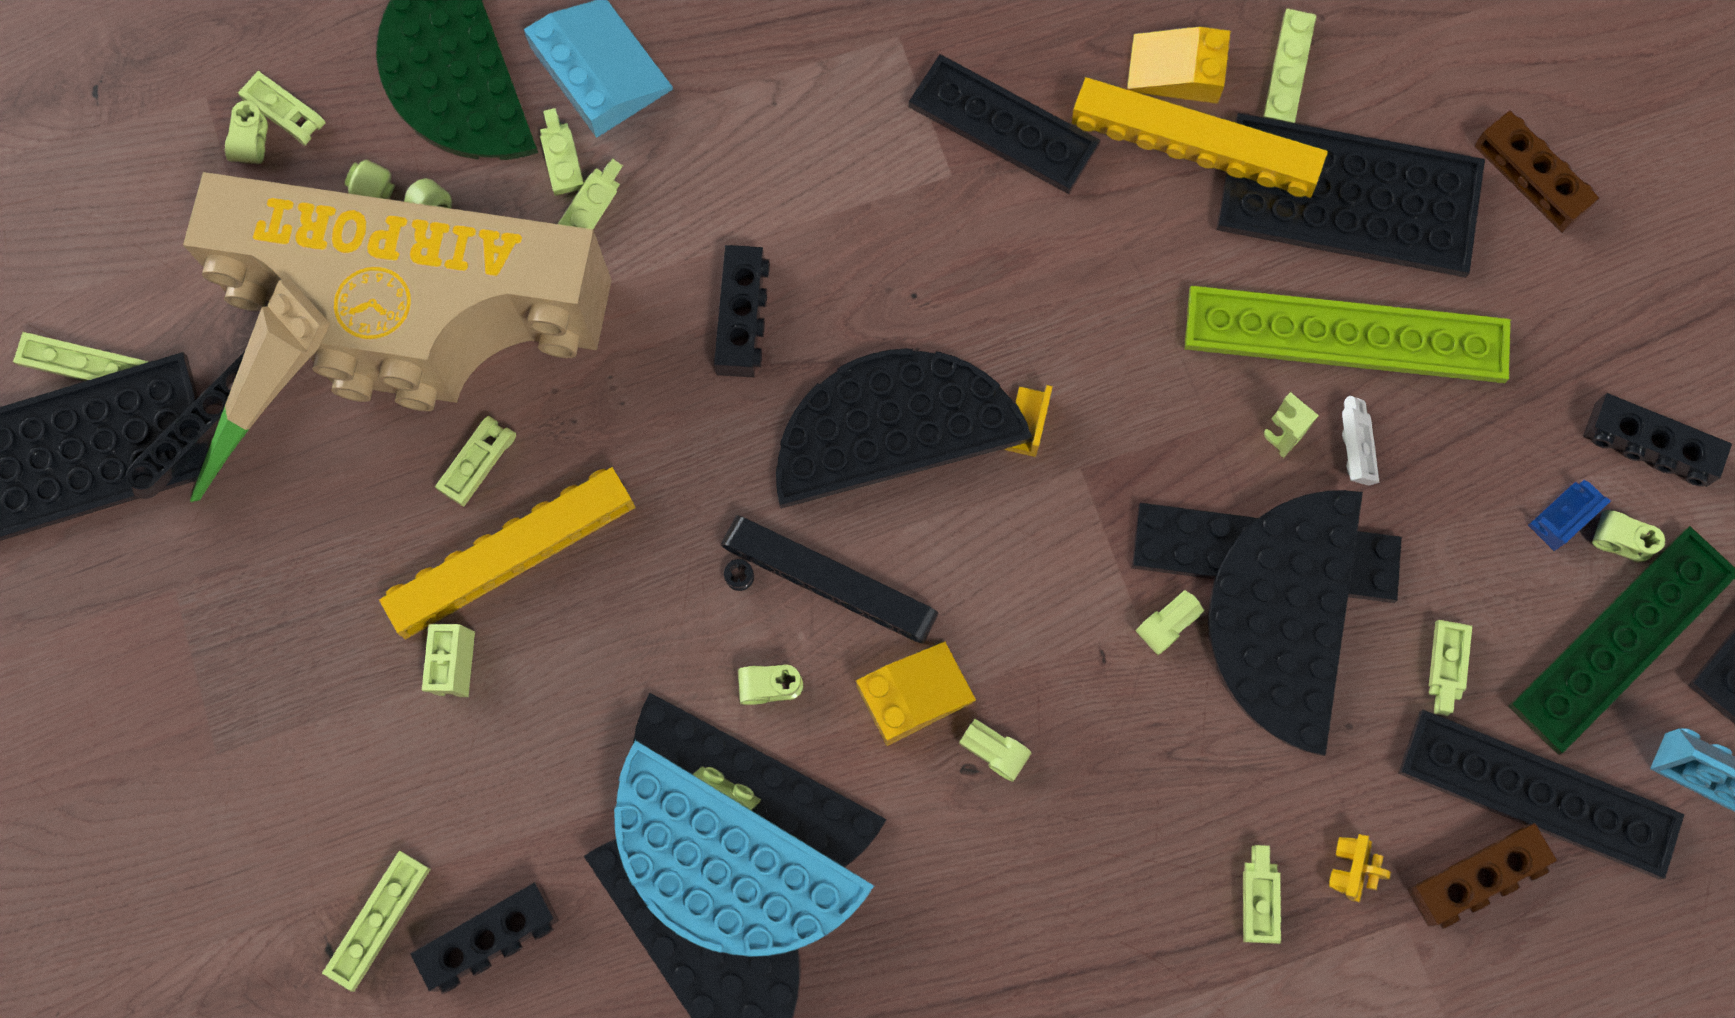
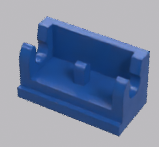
M1583 480L1580 484L1575 482L1528 526L1555 551L1566 544L1611 501L1604 497L1588 481Z

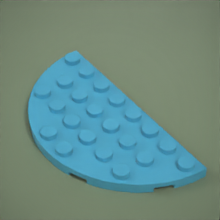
M634 742L620 774L617 803L614 810L618 850L631 884L635 886L641 898L648 905L647 907L667 927L683 938L707 949L734 955L769 956L789 952L817 941L839 927L859 908L875 886L642 743Z

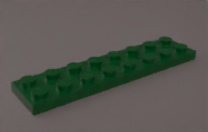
M1691 526L1687 527L1508 707L1558 755L1563 754L1735 579V567Z

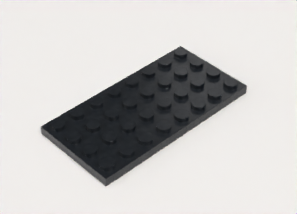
M1242 113L1237 114L1235 123L1328 152L1311 198L1307 196L1297 197L1290 194L1287 190L1278 187H1265L1255 180L1245 177L1236 178L1226 172L1217 231L1466 278L1471 267L1485 159Z
M185 353L174 354L0 407V541L139 499V497L132 493L127 483V469L198 398L188 357ZM193 427L187 428L182 433V436L192 438L198 435L200 430ZM210 441L160 492L197 481L211 445ZM165 451L159 456V460L164 462L171 461L176 456V453ZM140 475L135 480V484L139 486L147 485L151 482L152 476Z

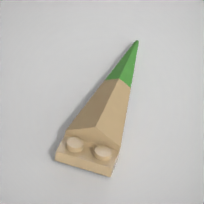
M291 279L279 280L268 306L261 308L190 502L198 501L202 498L223 464L251 426L290 379L318 350L330 325L328 320Z

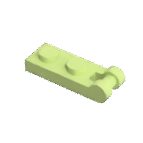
M259 71L238 92L244 101L254 102L263 115L291 134L304 146L312 139L310 135L316 129L320 130L326 123L315 111ZM301 117L305 118L306 121L301 127L295 124Z
M487 416L446 470L435 488L464 507L505 449L509 448L514 442L516 433L509 428L503 429L498 426V421ZM492 436L496 439L492 446L484 442L487 437Z

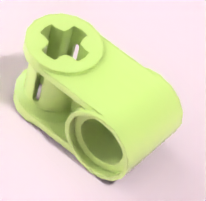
M248 100L241 101L233 107L231 112L229 132L225 141V155L228 161L261 164L265 156L268 121L254 102Z
M1606 510L1601 514L1592 544L1600 550L1615 553L1636 562H1644L1650 559L1653 554L1662 550L1665 545V537L1663 532L1655 526L1635 520L1617 511Z
M791 665L749 666L738 669L740 704L757 705L772 701L796 699L803 691L804 683L798 670ZM785 676H790L792 681H795L790 683V689H784L782 684H779L785 681Z

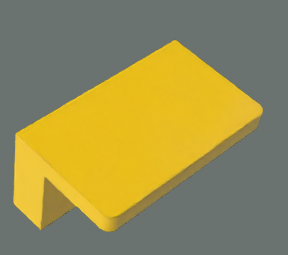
M1046 385L1045 392L1019 386L1015 403L1028 424L1032 435V442L1009 447L1004 450L1036 457L1053 386Z

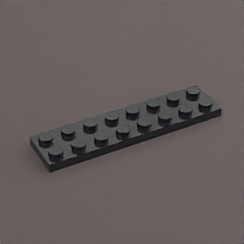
M1140 502L1137 512L1132 569L1215 579L1221 563L1236 539L1258 518ZM1357 531L1348 597L1388 603L1398 601L1402 537Z
M1426 710L1419 711L1398 772L1402 776L1526 826L1535 823L1543 833L1657 879L1666 878L1685 815Z

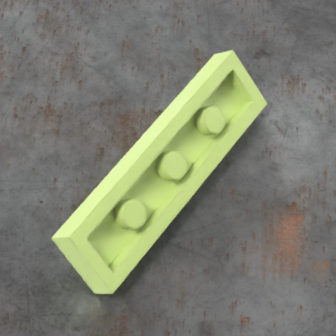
M1286 9L1263 118L1295 123L1316 20L1315 14Z
M22 332L13 361L20 366L83 381L148 363V361Z
M399 851L322 974L346 989L355 991L431 869L404 852Z

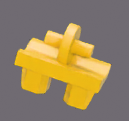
M1358 834V839L1339 837L1336 856L1352 860L1353 863L1351 872L1333 869L1329 882L1331 889L1346 894L1349 900L1359 903L1366 875L1368 876L1366 888L1377 890L1379 879L1389 880L1391 874L1390 871L1381 868L1384 857L1382 855L1373 854L1371 865H1368L1372 841L1369 840V836Z

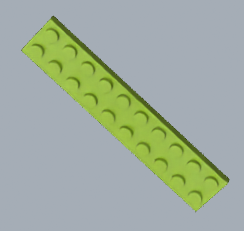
M1191 286L1188 297L1185 350L1506 383L1509 380L1511 319Z

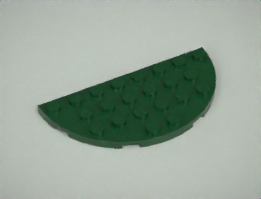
M390 0L379 26L376 58L382 86L400 118L428 143L461 157L479 160V157L510 160L539 153L483 1Z

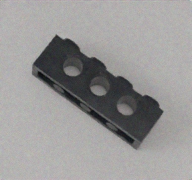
M725 245L714 367L718 376L755 378V368L762 365V348H757L758 337H764L765 318H760L761 307H766L767 288H762L763 278H769L770 259H765L763 247ZM743 278H750L753 280V282L747 286H742L738 284V282ZM741 307H747L751 310L744 316H739L735 313ZM738 337L748 339V342L742 346H736L732 343Z
M1606 393L1594 404L1583 437L1592 440L1593 444L1598 447L1612 448L1622 452L1630 460L1644 461L1654 465L1655 469L1662 473L1676 474L1686 478L1689 484L1699 487H1707L1721 478L1733 444L1609 393ZM1620 425L1628 429L1630 436L1621 431ZM1651 438L1656 439L1660 443L1661 448L1656 447L1652 443ZM1683 450L1690 454L1692 461L1685 458Z
M534 882L415 950L410 955L428 991L437 992L440 990L442 994H445L461 984L459 979L471 972L473 976H476L492 966L490 962L492 959L501 954L504 958H507L523 948L521 943L533 936L535 940H538L554 930L552 925L558 922L559 919L541 884ZM521 912L526 918V924L521 931L514 932L510 926L511 918L516 913ZM490 930L495 936V942L490 949L484 950L480 945V937L485 931ZM459 948L463 952L464 959L460 966L453 968L449 963V955L454 949Z

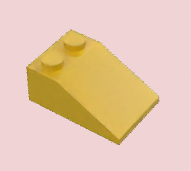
M1193 27L1134 34L1127 90L1141 94L1218 104L1225 85L1231 31Z
M946 642L888 664L856 680V687L886 746L976 701Z

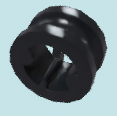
M735 559L726 565L724 578L731 589L744 591L751 587L754 582V571L747 561ZM738 568L739 571L741 568L746 569L744 572L746 579L743 582L738 579V582L733 581L732 571Z

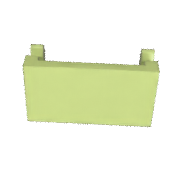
M1290 392L1271 418L1276 426L1282 428L1283 435L1275 436L1272 431L1265 429L1264 436L1272 445L1280 450L1279 454L1284 458L1306 434L1319 415Z
M429 624L422 691L438 696L453 694L458 697H469L475 631L460 624Z

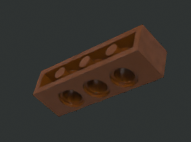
M1511 110L1488 127L1474 144V147L1561 233L1587 213L1599 199L1594 189L1588 183L1583 182L1572 171L1570 165L1550 150L1549 145L1543 139L1538 138L1527 127L1525 121L1517 117ZM1512 145L1517 146L1520 151L1514 149ZM1534 167H1538L1543 173L1536 171ZM1556 188L1562 190L1565 195L1560 194Z
M1534 823L1516 830L1407 890L1428 927L1440 924L1441 928L1444 929L1459 922L1461 918L1458 914L1470 909L1474 913L1490 905L1489 897L1497 893L1504 897L1521 888L1518 882L1526 877L1534 881L1548 874L1550 871L1547 866L1556 862L1557 859ZM1510 853L1518 859L1519 867L1517 871H1513L1507 864V857ZM1480 869L1486 871L1489 875L1490 881L1487 887L1482 886L1478 881L1477 874ZM1450 885L1457 887L1460 892L1458 903L1452 902L1448 897L1447 891Z

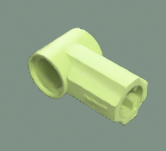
M1184 590L1160 612L1156 611L1146 619L1135 631L1157 655H1160L1180 637L1179 633L1200 617L1204 609L1193 594Z
M976 719L970 724L959 742L961 746L989 763L988 766L994 772L1011 782H1014L1032 754L1028 748L1010 737L1004 738Z

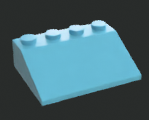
M595 0L549 13L524 29L531 50L596 138L673 90L672 85L608 0Z
M1680 728L1665 733L1650 769L1735 812V756L1732 755L1733 752L1722 745H1711L1701 740V736L1690 729Z

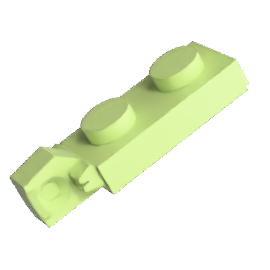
M556 108L545 110L543 112L547 128L540 129V138L554 195L557 196L580 190L584 182L571 130L567 123L560 125Z
M612 158L603 172L596 168L588 176L558 224L594 229L617 193L616 190L620 184L614 181L623 165Z
M1437 620L1435 622L1429 676V694L1436 696L1434 714L1448 716L1450 713H1453L1455 699L1460 700L1463 691L1466 690L1472 635L1471 625Z
M1267 845L1252 846L1251 863H1245L1243 942L1281 943L1280 872L1277 871V864H1270V846Z

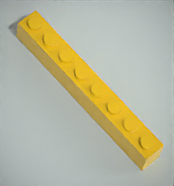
M1087 77L1084 79L1073 109L1072 124L1077 125L1084 131L1090 132L1094 130L1106 134L1113 140H1126L1136 143L1142 149H1155L1165 152L1174 159L1184 158L1194 161L1203 168H1216L1226 171L1229 175L1236 178H1249L1265 187H1278L1287 190L1290 194L1297 197H1312L1328 152Z
M613 467L607 470L603 468L595 471L589 476L588 481L579 486L572 485L567 487L560 493V497L555 500L537 504L532 508V513L521 519L517 517L509 520L502 526L503 529L497 533L479 537L474 541V546L463 552L461 550L449 554L444 559L445 562L439 566L425 568L415 575L416 579L405 585L398 584L388 589L385 593L386 596L379 599L397 634L405 640L427 628L429 624H434L635 508L634 503Z

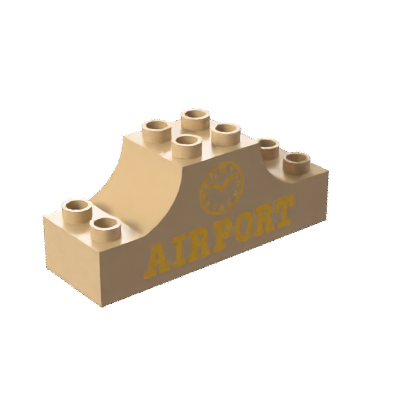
M206 172L202 174L183 246L203 267L202 276L208 281L218 284L226 292L224 300L234 307L248 311H261L265 301H270L279 280L291 279L330 323L318 350L310 358L314 362L313 371L327 377L333 384L331 391L335 395L353 401L367 402L371 400L373 390L396 393L395 402L397 404L418 411L434 410L436 400L457 403L459 394L472 372L487 358L512 345L527 341H539L538 348L540 351L560 358L576 357L578 348L597 350L612 281L593 229Z

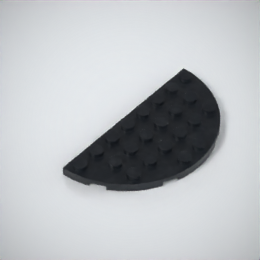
M911 348L871 353L837 368V372L830 375L822 383H817L793 412L780 442L781 447L776 466V489L779 505L782 509L1032 442V435L1017 404L1003 391L997 381L973 364L942 352L913 351Z
M1333 490L1310 493L1284 502L1263 514L1246 528L1228 551L1217 571L1209 599V641L1211 642L1217 664V671L1233 700L1261 729L1266 730L1289 746L1320 756H1326L1363 495V492Z
M649 693L636 725L633 744L635 741L642 743L691 774L695 773L702 766L705 768L711 767L720 771L724 775V779L729 782L750 788L754 792V796L761 799L752 809L753 812L840 865L846 867L862 854L878 836L887 821L884 817Z
M617 839L607 842L584 855V858L691 1018L794 1017L801 981V958L798 949L769 956H746L717 952L699 946L678 935L647 907L648 905L629 880L618 850Z

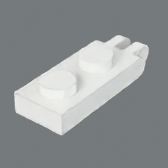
M1348 396L1344 401L1345 409L1342 412L1344 425L1342 436L1346 444L1348 456L1347 472L1351 481L1364 485L1380 483L1371 416L1367 413L1364 400Z

